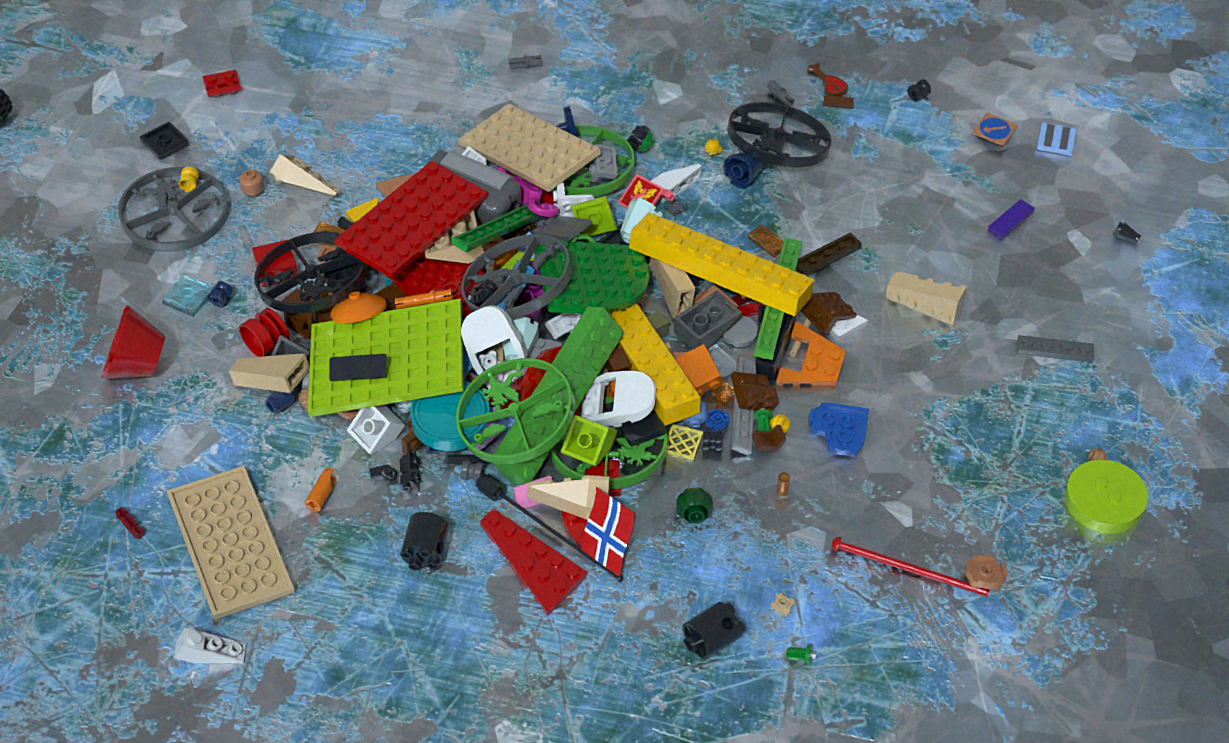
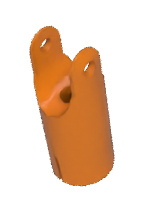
M331 467L326 468L319 476L304 502L305 506L312 511L318 512L321 510L333 489L336 478L331 476L333 474Z

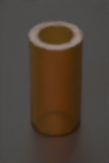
M785 472L778 475L776 492L779 496H786L789 491L790 475Z

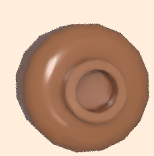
M247 170L240 175L239 182L242 193L248 196H257L263 191L264 183L260 172Z

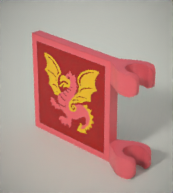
M636 174L617 203L628 209L632 199L642 198L655 206L661 196L672 202L675 195L670 190L664 189Z

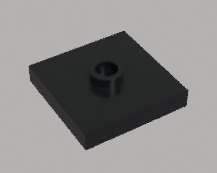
M170 121L139 136L140 141L159 160L189 145L188 139Z

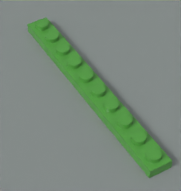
M784 238L778 265L796 271L803 241ZM766 305L754 356L773 360L785 312Z

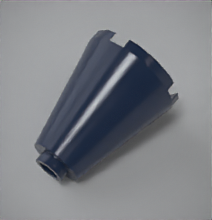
M739 152L725 159L723 171L725 176L730 178L732 185L737 188H744L753 182L766 165V162L758 160L745 152Z

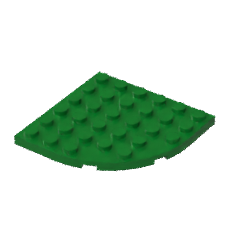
M560 240L570 254L573 270L571 278L563 291L547 304L549 312L583 314L587 307H604L610 313V309L617 308L622 310L635 304L644 295L649 281V269L644 254L630 249L629 245L602 244L598 242L584 243L581 241L566 242ZM539 244L534 252V256L537 257L538 254L546 252V245ZM558 249L555 250L553 257L549 255L546 261L538 268L539 275L560 278L566 265V255L564 252ZM542 285L543 292L545 293L552 286Z

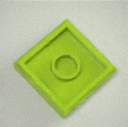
M607 196L572 205L571 208L575 218L590 219L593 222L580 232L581 235L588 234L589 236L617 230Z

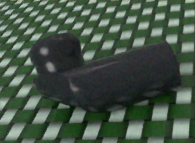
M389 465L369 468L371 478L382 476L387 480L393 481L398 477L397 470Z

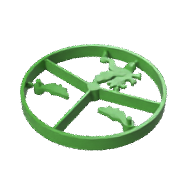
M575 126L578 136L595 137L591 142L592 145L599 144L602 138L618 144L628 153L630 159L627 160L626 155H620L619 158H616V163H620L621 167H624V164L627 162L630 166L625 173L617 171L618 175L612 182L600 186L587 187L590 185L588 182H591V177L585 178L589 175V162L582 167L583 169H579V174L576 171L563 181L572 182L570 187L564 186L565 196L593 195L596 197L608 194L622 187L631 178L634 171V151L628 141L619 134L604 128ZM580 184L584 185L583 188H579L578 186ZM556 187L550 190V192L556 191Z
M518 358L504 361L478 375L463 392L456 411L457 429L466 447L482 460L495 464L525 462L542 455L564 436L574 415V395L564 374L548 362L533 358ZM523 367L544 369L560 378L557 382L522 402L519 401V394L516 390L510 387L513 377L517 378L522 375L520 371ZM508 370H517L509 374L506 381L500 384L497 378L494 377ZM489 380L491 388H483L482 395L489 393L484 397L486 402L491 397H494V402H491V404L495 406V411L463 419L469 400L478 388ZM567 386L568 404L564 406L560 400L554 404L547 402L546 404H541L532 413V417L535 418L548 414L550 411L562 413L564 408L567 410L555 432L541 444L530 449L519 419L522 411ZM506 398L516 402L511 403L508 408L501 410L500 404L504 406V402H508ZM512 416L517 419L527 451L512 455H493L476 448L477 444L483 445L486 438L493 437L497 433L506 430L504 425H490L484 429L482 434H475V442L471 444L465 439L463 428Z
M604 397L602 413H605V404L613 402L614 398ZM567 431L560 440L565 441L568 433ZM667 431L665 435L640 443L638 448L637 445L630 447L625 438H617L615 436L614 441L623 446H621V449H618V452L608 451L606 454L604 477H607L608 457L620 456L622 460H624V457L631 458L627 460V463L632 465L634 461H638L636 466L643 465L641 459L651 461V459L656 460L635 474L609 479V489L628 487L654 474L666 457ZM656 439L664 440L659 456L652 455V452H645L646 448L654 445ZM553 448L550 451V457L554 466L566 478H571L572 481L581 480L582 476L586 475L585 469L593 466L583 461V464H579L575 472L558 459Z

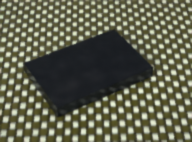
M614 401L605 404L606 412L613 411ZM653 410L639 421L633 423L627 421L622 423V426L617 427L630 447L666 434V428Z

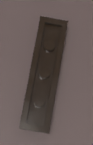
M850 232L800 257L796 270L800 274L807 276L861 249L862 243Z

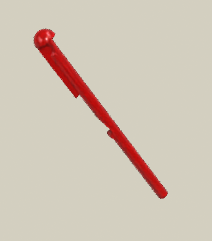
M836 537L832 541L831 546L835 552L838 549L845 550L988 597L990 589L973 588L969 582L852 544H846L841 541L842 537Z

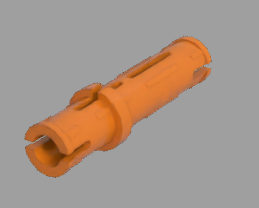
M452 289L437 292L431 290L430 293L395 298L396 309L454 300L453 295H451L453 292Z

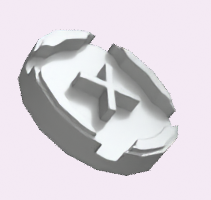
M741 315L721 337L727 344H734V347H747L755 342L758 326L753 319Z

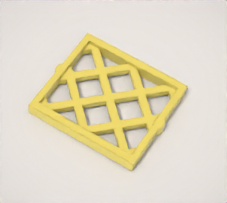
M672 424L667 437L668 447L666 454L694 461L703 431ZM687 434L689 438L683 440L681 436ZM678 437L680 442L674 443L672 439ZM691 441L694 445L688 447L686 442ZM683 444L685 449L679 450L677 446ZM674 448L677 452L670 451L669 449ZM687 451L690 455H686V454H682V453Z

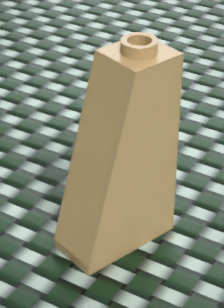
M651 257V267L671 316L674 319V317L692 306L695 286L685 271Z
M305 354L239 358L228 371L236 386L291 393L309 372L310 366Z

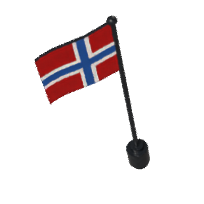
M484 473L477 479L475 486L492 501L505 499L614 576L617 582L623 581L624 578L621 573L624 556L635 524L636 513L596 487L594 505L585 527L581 549L505 495V485L492 475Z

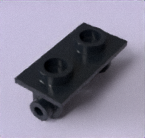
M408 449V455H403L399 460L400 473L402 474L400 475V487L403 491H410L411 488L415 487L419 492L421 483L419 467L421 462L419 457L415 456Z

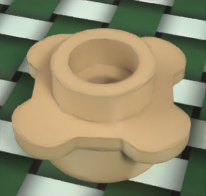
M782 593L776 594V600L771 603V608L777 614L788 615L791 606L795 605V600L784 596Z

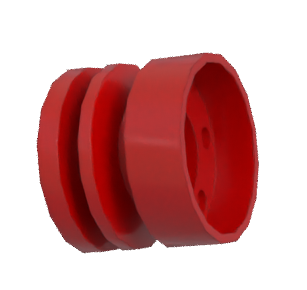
M266 307L260 313H257L255 318H250L239 326V333L243 342L257 357H264L271 353L280 335L290 339L286 324L271 308Z

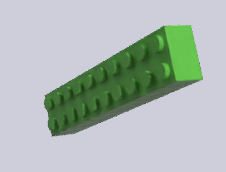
M604 307L586 308L551 363L564 374L572 389L575 401L574 413L624 334L623 330ZM546 371L532 395L557 382L560 378ZM567 386L522 411L519 419L530 449L541 444L555 432L567 410L564 408L562 413L550 411L548 414L535 418L532 417V413L541 404H546L547 402L554 404L560 400L564 406L568 404ZM517 419L494 455H512L527 451ZM552 448L542 455L525 462L493 464L512 484L523 485L532 482Z

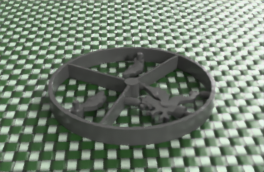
M169 167L150 172L134 181L125 190L119 201L118 213L122 229L136 244L156 251H179L198 246L212 238L223 227L227 219L229 205L223 185L214 176L197 169L199 171V179L204 180V182L183 196L179 194V189L178 191L173 189L175 187L180 188L178 183L173 184L176 182L175 179L171 178L170 182L166 183L163 178L181 176L182 169L185 167ZM153 181H156V184L158 185L157 188H145L139 192V189ZM213 185L220 191L222 196L218 198L216 195H213L211 199L198 200L194 204L192 212L194 213L206 208L210 204L219 206V199L225 201L224 209L218 220L209 229L201 232L179 209ZM145 193L157 195L156 201L164 207L133 220L123 221L125 205L133 194H138L140 197L144 196ZM167 195L169 200H171L172 198L175 200V197L179 199L176 202H170L168 206H166ZM167 215H177L197 236L173 242L154 241L155 234L170 226V221L155 223L151 227V232L147 230L146 237L144 238L132 232L131 229Z
M529 234L510 238L489 248L473 261L463 276L461 293L471 312L485 306H495L508 293L507 300L504 301L506 308L504 311L508 313L511 319L519 318L544 307L563 291L572 275V259L566 246L554 237ZM539 244L546 245V252H542L534 258L533 265L535 270L546 261L549 255L553 257L555 250L559 249L566 255L565 269L560 278L524 273ZM528 245L516 269L500 268L493 271V268L490 267L495 264V260L492 259L500 254ZM486 265L487 272L484 276L478 275L477 272ZM510 275V277L504 282L503 277ZM487 279L493 281L495 287L498 286L499 288L480 307L475 306L468 300V288L472 280L475 283H480ZM526 282L552 286L536 299L514 307V300L518 298L523 289L522 286L512 289L516 284Z

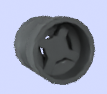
M464 460L460 478L463 480L473 479L476 482L484 474V463H472L470 460Z

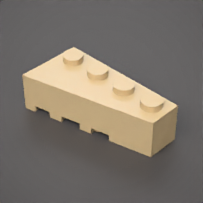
M896 271L887 285L885 298L942 322L954 325L962 312L967 286L961 285L956 287L950 282H945L944 284L937 283L935 279L928 278L923 280L917 275Z

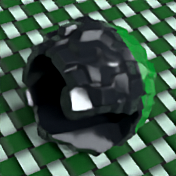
M637 125L627 141L633 151L646 152L653 146V133L649 127Z

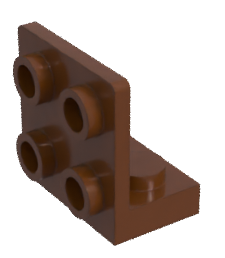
M836 292L812 293L811 298L800 310L823 335L830 332L836 320L856 318L857 316L853 308L846 304Z

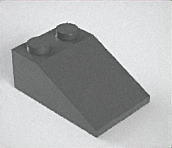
M558 216L555 219L550 217L543 222V227L539 225L531 232L533 234L548 235L568 242L593 222L590 219Z
M715 291L674 317V333L692 349L702 344L709 348L742 315V312L721 293Z

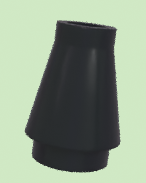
M1119 222L1113 232L1116 238L1135 245L1141 238V235L1127 223Z

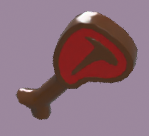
M820 63L808 66V71L815 73L822 80V84L825 86V95L842 97L847 94L848 84L844 80L836 76L826 75L819 68Z

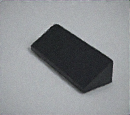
M386 354L330 357L329 380L345 381L387 378L389 360Z

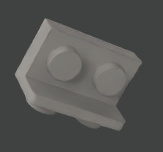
M595 144L594 146L600 148L601 154L590 161L589 175H591V182H596L598 176L616 179L618 174L615 147Z

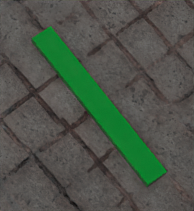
M526 204L453 237L451 244L467 253L539 219L540 215L531 212Z

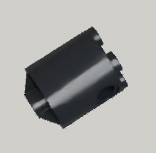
M418 512L410 517L400 552L401 558L408 564L409 569L418 571L420 568L432 570L439 568L449 531V524L443 517L432 512Z
M717 602L685 622L682 630L686 648L701 659L707 660L742 637L745 627L735 616L734 607L729 602L726 604Z

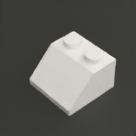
M384 404L361 408L347 431L372 455L395 441L405 425Z

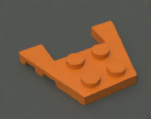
M795 322L791 339L807 343L809 347L801 372L781 367L776 385L793 384V386H800V384H811V386H836L846 350L801 323Z

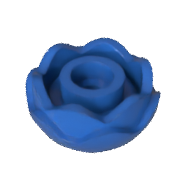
M713 409L707 413V420L705 422L711 430L721 431L728 426L730 418L724 410Z

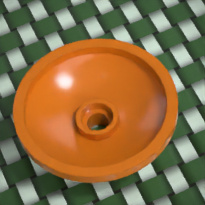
M352 292L348 298L333 307L330 316L332 321L337 323L359 322L383 312L387 307V303L383 297L376 294Z

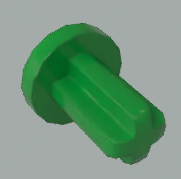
M765 408L755 411L753 418L758 421V430L770 431L769 420L773 418L772 411Z
M807 644L806 648L789 647L786 650V658L788 660L805 661L808 666H811L812 660L817 657V652H813V645Z

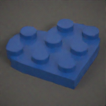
M821 403V406L812 408L809 413L808 423L811 428L810 431L813 435L825 437L830 453L855 457L859 454L865 442L869 409L835 403Z

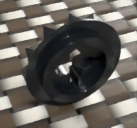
M487 279L476 284L468 293V300L472 304L485 301L493 293L495 288L494 282Z

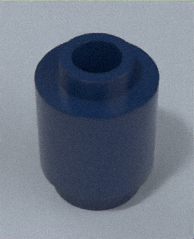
M293 390L291 393L275 391L268 396V399L265 401L266 406L272 413L281 412L295 402V393Z

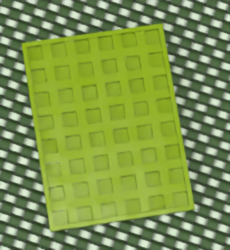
M461 299L381 312L372 318L354 323L328 321L312 324L308 391L309 416L313 417L464 391ZM386 354L389 360L387 378L345 381L329 380L330 357Z

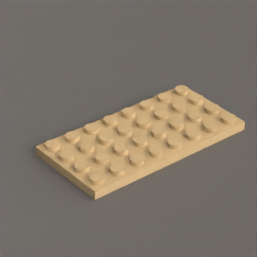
M511 104L504 106L501 110L458 139L460 146L464 148L470 146L487 160L548 192L601 154L599 147Z
M244 466L166 491L214 620L295 593Z

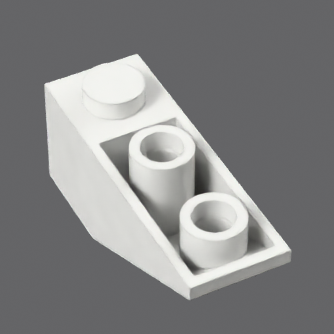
M184 628L176 640L174 658L190 663H243L246 644Z

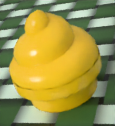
M709 138L704 152L712 156L722 153L723 149L717 139L712 140Z
M778 414L769 421L772 430L776 425H781L783 433H785L790 427L789 418L783 414Z

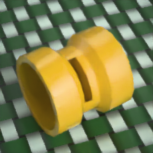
M193 167L183 168L179 187L186 192H190L197 187L199 171Z

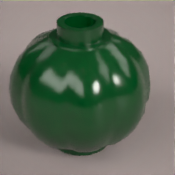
M699 487L687 488L678 495L676 500L678 516L688 523L703 522L712 514V496Z

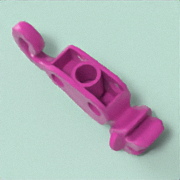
M502 167L496 168L509 175V171H505ZM513 176L514 181L519 183L521 187V203L527 204L531 212L544 217H555L558 215L559 208L556 205L542 203L539 206L543 193L541 188L519 176Z

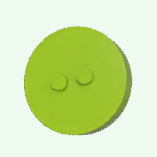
M1092 460L1081 464L1071 473L1065 489L1064 499L1068 511L1080 524L1097 532L1113 534L1127 531L1140 522L1148 503V491L1141 477L1129 467L1111 460Z

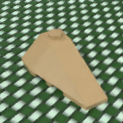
M280 154L270 170V173L274 175L273 178L281 183L286 182L334 196H342L343 194L329 181L321 180L322 175L310 170L311 167L295 155Z
M588 475L582 476L581 480L573 481L571 478H564V482L556 483L552 480L528 483V498L581 518L589 519L594 505L596 487L609 495V477Z

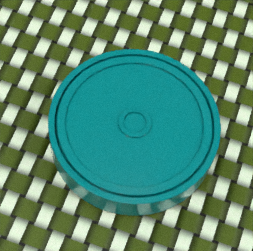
M463 381L464 391L470 384L467 381ZM479 388L469 400L463 419L490 413L489 402H486L484 398L486 395H482V391ZM464 391L414 399L410 408L412 429L422 443L441 451H458L467 448L456 425V411ZM490 422L463 428L465 439L470 444L474 443V435L477 433L482 434L484 429L489 427Z

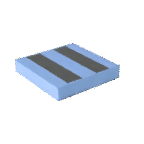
M1042 122L1037 150L1071 156L1076 128Z

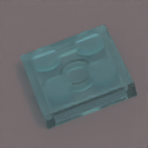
M182 275L164 295L162 304L194 317L208 301L207 296L214 290V287Z

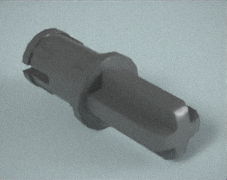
M524 55V57L510 58L508 64L510 68L542 66V56Z
M774 80L768 82L767 88L775 95L777 100H780L787 106H790L788 103L794 104L795 100L786 92L785 88H782Z

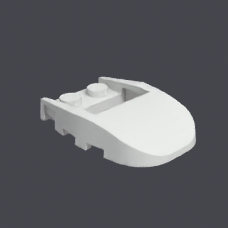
M494 305L485 306L470 313L464 319L461 335L471 364L478 375L484 371L475 353L510 338L518 355L509 360L526 358L528 356L519 330L515 328L512 319L504 309ZM528 367L522 368L520 371L522 373L521 376L525 375ZM508 370L494 377L497 378L500 384L506 381L509 374L517 370ZM488 380L485 382V385L490 389L491 386Z
M618 371L596 377L583 398L581 416L603 425H613L614 427H620L622 423L627 421L632 423L645 418L654 407L656 384L652 378L639 371ZM616 380L613 411L602 413L605 386L609 385V382Z

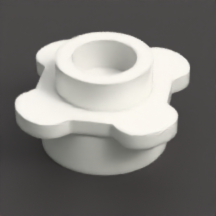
M491 350L488 354H481L478 359L481 362L483 371L500 363L497 360V353Z

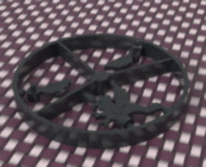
M754 102L741 105L733 110L727 125L729 138L740 150L758 160L777 166L800 168L816 165L827 157L831 146L830 133L820 121L799 109L783 104ZM767 112L784 116L781 127L775 129L769 128V123L749 117L748 113ZM785 116L808 125L817 134L811 135L793 130V134L786 132L782 128ZM737 117H741V122L733 121ZM736 131L759 135L761 141L756 138L752 145L745 141ZM821 139L824 140L826 146L818 144ZM787 142L817 154L808 157H790V154L782 153L779 147H782ZM768 150L774 151L777 154L770 153Z
M314 232L291 238L273 248L258 264L254 280L260 298L269 307L286 313H309L329 308L348 298L349 294L355 292L363 283L367 274L368 264L362 261L358 274L345 287L341 284L336 285L334 288L325 286L326 280L325 276L321 275L322 273L361 262V260L353 255L334 259L339 254L347 253L337 247L334 251H329L325 255L318 257V261H325V263L318 265L308 264L297 249L298 247L319 242L335 243L334 239L341 234L335 232ZM291 250H294L305 266L304 271L291 277L294 273L292 268L275 276H269L267 273L265 278H262L265 270L272 262ZM264 281L266 286L273 285V281H284L265 293L260 289V283ZM297 285H301L300 290L304 289L305 291L299 292L301 300H304L303 303H288L274 299ZM323 292H336L325 298H321L320 294ZM309 297H311L314 300L306 302Z

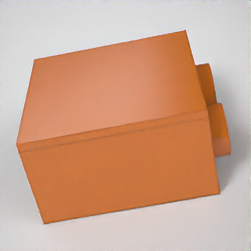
M704 344L675 358L700 397L705 392L715 390L724 383Z

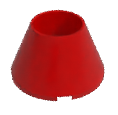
M129 305L125 306L103 369L104 372L101 376L103 379L152 376L157 366L166 336Z

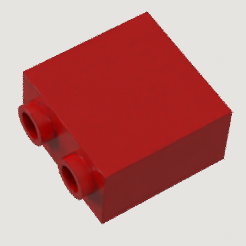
M287 240L253 247L252 252L256 268L268 252ZM292 250L272 262L265 270L262 278L264 279L267 273L269 276H275L292 268L294 273L291 277L297 275V265ZM265 281L262 282V287H266ZM273 281V282H274L273 285H274V284H278V283H283L284 281H281V282H275V281Z

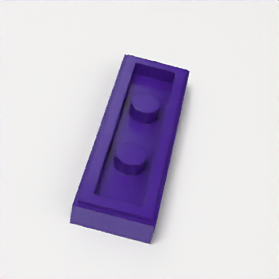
M1020 199L990 224L987 231L1002 240L1034 213L1035 207Z

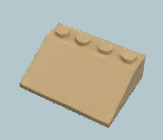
M471 211L425 251L426 258L471 263L484 252L483 245L466 253L451 244L453 237L479 226L475 211Z

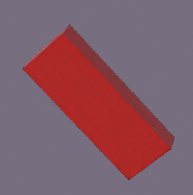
M754 302L738 306L737 308L742 312L743 316L751 317L758 315V306H764V304Z

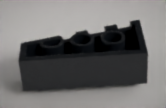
M758 306L757 339L766 309L764 306ZM787 313L784 314L773 360L755 357L756 374L767 375L768 380L771 381L776 380L791 341L795 325L794 316Z

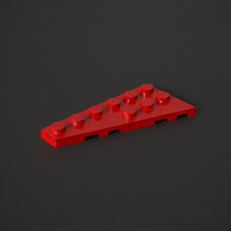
M494 508L480 520L482 529L490 540L497 545L500 553L508 560L510 567L524 586L531 591L534 599L542 606L547 617L587 577V571Z

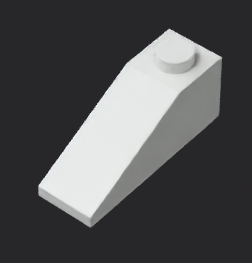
M696 164L664 172L653 178L651 182L670 190L677 197L701 179L702 165ZM662 196L659 199L665 205L670 202Z

